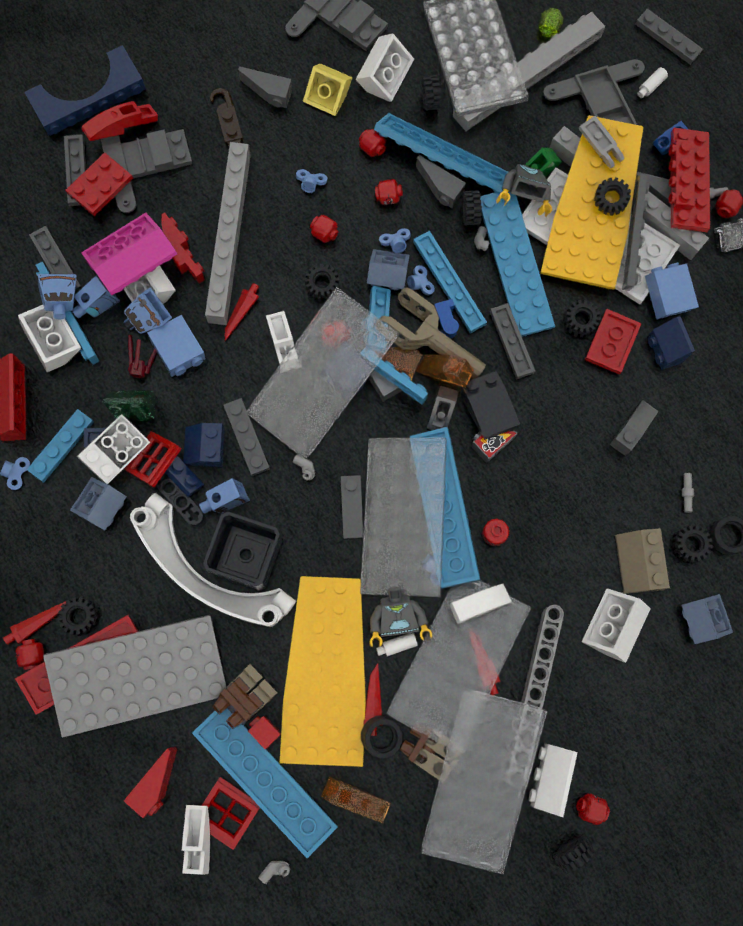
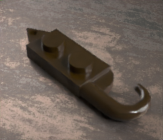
M223 88L213 90L210 94L211 102L214 101V96L217 94L223 95L225 103L217 108V115L225 144L230 146V142H243L229 91Z

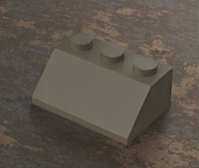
M661 528L615 535L623 594L662 591L670 588Z

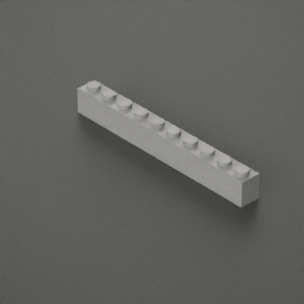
M593 12L586 16H581L576 23L568 25L563 32L555 34L550 41L539 45L537 50L527 53L521 61L514 62L505 72L501 71L492 81L485 82L480 89L472 91L464 100H459L454 105L453 117L465 131L469 130L600 39L605 25Z
M564 126L552 139L549 148H552L557 156L571 167L581 138ZM648 191L645 194L647 208L643 212L645 223L678 243L680 246L677 250L692 260L709 238L700 231L671 228V208Z
M230 142L205 312L207 322L210 324L227 325L251 156L249 144Z

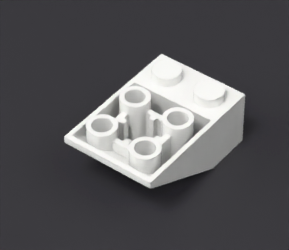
M121 414L77 457L100 480L108 484L150 441Z

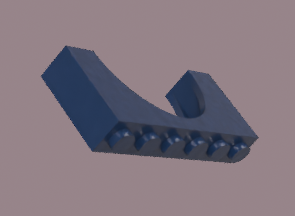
M123 45L107 52L110 61L109 77L105 85L97 93L86 99L77 101L58 99L49 94L41 84L24 92L48 136L57 134L69 126H74L77 122L90 118L102 110H107L110 106L123 102L133 95L140 94L146 89L142 77Z

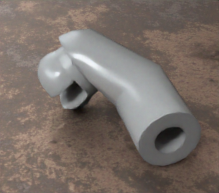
M483 226L479 227L474 243L477 249L486 251L489 241L484 240L487 230Z
M297 454L293 463L302 467V477L305 480L313 479L315 476L313 462Z
M271 861L258 878L264 884H267L273 875L285 877L290 873L289 864L285 861Z

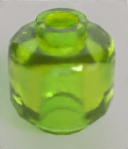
M549 8L542 13L538 28L544 37L551 38L555 34L560 33L564 21L561 11Z

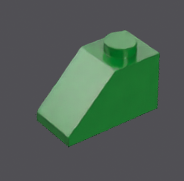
M542 147L525 165L540 170L546 177L562 161L552 148Z

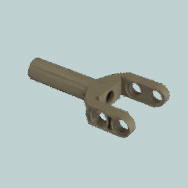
M403 288L398 294V300L404 308L424 321L416 333H412L389 316H381L376 322L377 330L403 350H416L423 346H429L472 379L478 378L485 369L486 364L438 330L439 317L435 306L410 288ZM403 294L408 295L409 298H410V301H409V300H406V299L403 297ZM418 306L424 307L426 312L421 311ZM382 322L387 323L389 328L385 327ZM397 333L402 334L405 339L400 338Z

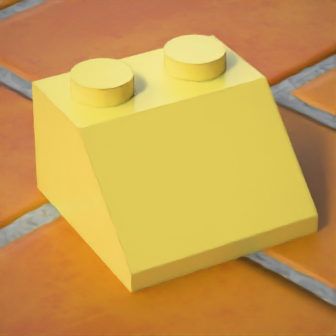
M323 64L313 66L303 102L336 116L347 96L352 77Z

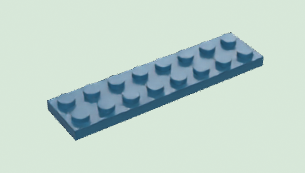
M390 113L376 123L374 130L379 132L381 136L389 137L395 140L397 144L411 148L415 153H422L429 160L438 161L447 169H454L460 172L463 177H470L476 180L478 184L492 188L494 192H503L501 188L508 171Z
M494 192L481 196V213L505 296L520 334L523 337L553 329L555 324L517 197L508 192L510 200L504 206V199L501 198L498 204L496 202L500 192Z
M444 427L412 435L410 440L440 588L443 589L480 581L449 429Z
M228 709L220 715L214 711L192 734L301 853L308 858L338 827L337 824L271 753L256 741L244 725L240 724L232 729L227 724L226 720L232 715Z

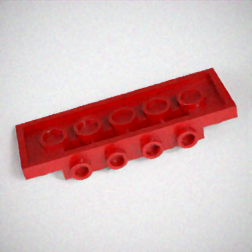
M673 128L671 131V145L669 147V155H671L669 187H671V193L668 202L671 204V228L708 232L710 229L709 132Z
M128 614L69 648L139 631ZM45 661L15 678L36 715L54 705Z

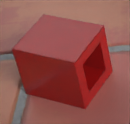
M257 716L249 724L251 728L248 732L264 749H267L281 735V732L266 716L262 718Z

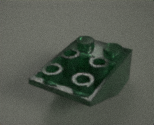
M152 390L112 391L103 398L104 405L115 418H118L121 414L128 421L130 418H137L140 421H148L149 418H155L156 396Z

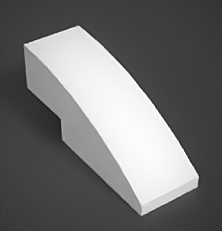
M281 311L266 315L282 373L300 368L285 312Z
M500 584L454 601L449 606L457 624H460L507 605L512 601L504 584Z
M186 805L182 851H184L182 873L209 874L210 825L208 806Z

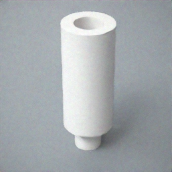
M658 68L639 87L640 91L637 95L640 98L649 96L668 77L667 71L664 68Z
M408 633L382 642L383 646L376 649L379 656L385 653L387 656L416 647L418 644L414 633Z

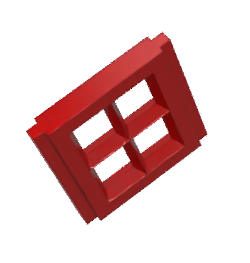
M151 431L147 436L150 443L124 470L148 485L155 487L182 448ZM156 442L159 443V446L150 456L148 452ZM164 447L168 448L160 461L156 459ZM145 457L148 458L141 471L137 470ZM154 462L157 463V466L152 471L150 476L146 475V472L149 470L151 465Z
M220 777L201 806H208L209 809L210 805L224 813L218 824L209 819L210 835L234 850L260 807L249 795ZM219 791L232 799L227 810L214 802ZM236 802L249 810L243 821L230 813ZM227 816L240 824L234 835L221 827Z

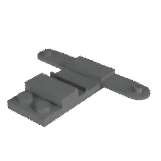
M305 0L304 5L286 24V33L291 37H298L318 17L367 51L388 28V23L375 15L374 9L362 0L359 2L355 0Z
M637 59L610 67L607 65L577 74L573 78L550 84L544 88L543 94L550 101L580 94L591 116L637 125L616 82L639 76L643 73L645 66L642 61Z
M183 129L165 133V130L147 133V138L140 140L136 138L137 140L123 144H121L119 135L101 139L104 153L128 171L133 178L193 164ZM131 181L115 196L117 206L123 213L133 212L136 208Z

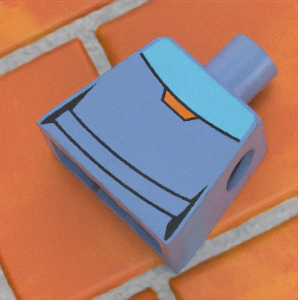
M95 276L75 294L74 297L79 304L73 308L72 312L78 319L86 313L92 317H97L120 300L115 294L111 296L102 281Z

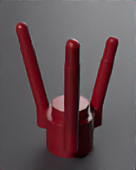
M129 335V375L136 378H144L145 374H149L157 351L153 350L147 365H145L144 361L139 360L141 340L138 339L135 360H133L132 335Z

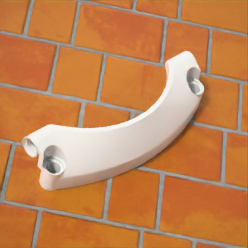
M157 493L150 496L145 503V507L135 508L131 512L130 519L139 537L159 566L181 588L210 607L247 622L272 627L286 616L295 605L296 600L280 588L263 593H240L221 588L198 574L188 563L178 545L174 530L173 506ZM140 514H146V519L138 523L137 517ZM266 612L274 613L272 622L266 623L263 616Z

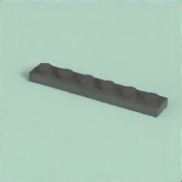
M640 174L635 181L622 290L630 291L638 282L636 269L639 267L641 260L638 252L643 243V237L640 236L641 230L645 226L643 212L647 208L645 194L649 191L648 175Z

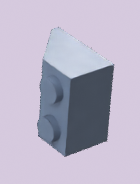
M373 249L369 263L367 284L378 287L386 286L393 290L403 289L409 255Z
M91 477L70 511L97 527L106 530L113 522V517L117 511L123 506L127 496L108 484Z
M720 594L682 605V614L687 620L689 635L695 644L718 639L733 633Z

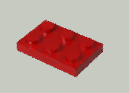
M104 153L66 189V192L95 216L133 177L109 155Z
M606 309L585 360L620 375L641 323Z

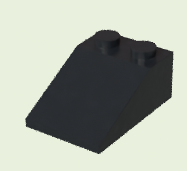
M496 371L460 384L462 400L484 440L521 427L507 390Z

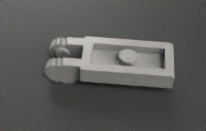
M593 116L579 126L581 133L610 169L615 166L614 161L608 154L610 151H612L614 157L619 162L624 160V156L617 147V143L596 116Z

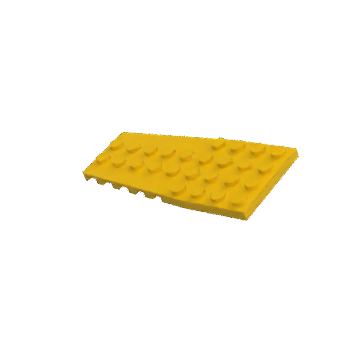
M597 117L617 143V147L622 152L624 160L619 162L614 157L612 151H610L608 154L615 164L610 169L582 134L553 219L540 274L614 290L628 235L643 126ZM611 177L614 180L616 177L619 182L624 180L623 184L629 185L628 189L631 190V197L623 212L620 211L617 215L614 213L613 216H610V213L607 212L605 215L603 210L601 212L598 210L599 206H595V193L603 180L608 181V178ZM610 190L605 194L606 200L610 203H615L620 199L618 192Z
M301 576L283 698L280 763L363 767L364 746L361 741V731L364 726L366 702L361 580Z

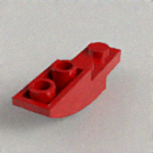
M134 101L96 115L82 125V130L89 141L122 135L124 134V128L156 122L158 121V115L150 104L137 106Z
M164 212L162 214V230L177 252V255L172 257L181 274L188 270L198 284L205 280L203 276L205 271L198 262L195 264L192 260L194 257L188 250L187 241L189 239L183 230L179 231L173 217L169 218Z

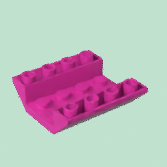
M144 213L81 252V254L112 296L122 291L129 284L138 281L140 277L148 272L154 271L162 263L171 260L172 257L177 255V252L160 227L147 213Z

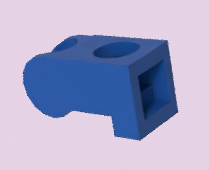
M682 121L665 131L653 142V145L661 155L669 152L673 128L688 129Z
M453 299L434 304L439 317L438 326L440 331L450 339L454 338L459 324L452 315L455 306Z

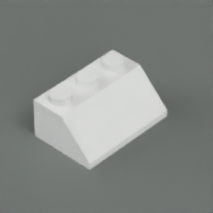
M393 33L380 36L356 80L368 93L391 102L414 58Z
M160 265L154 271L140 277L138 281L123 288L131 302L150 287L162 304L166 303L175 292V288Z
M43 305L18 315L20 324L46 372L65 365L81 350L65 318L61 320L55 319L53 311H45Z
M606 589L582 642L609 657L626 663L651 608L639 598Z
M544 743V747L540 748L538 759L541 760L539 768H536L534 772L535 787L531 789L529 794V801L532 807L560 817L564 816L577 752Z

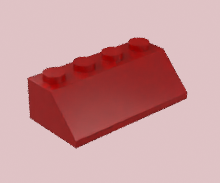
M13 353L7 354L0 359L1 441L26 440L25 365Z

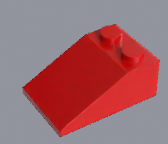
M175 746L165 750L124 800L142 818L147 815L152 816L154 813L156 814L164 804L162 799L166 795L177 752Z

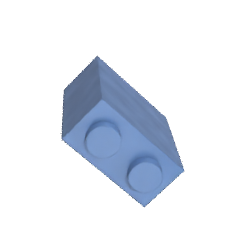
M679 263L668 265L666 269H663L662 266L651 269L652 273L645 276L656 319L688 312L699 307L687 264L679 265Z
M182 315L147 332L149 340L171 377L179 376L186 369L192 366L196 367L205 360L204 351Z

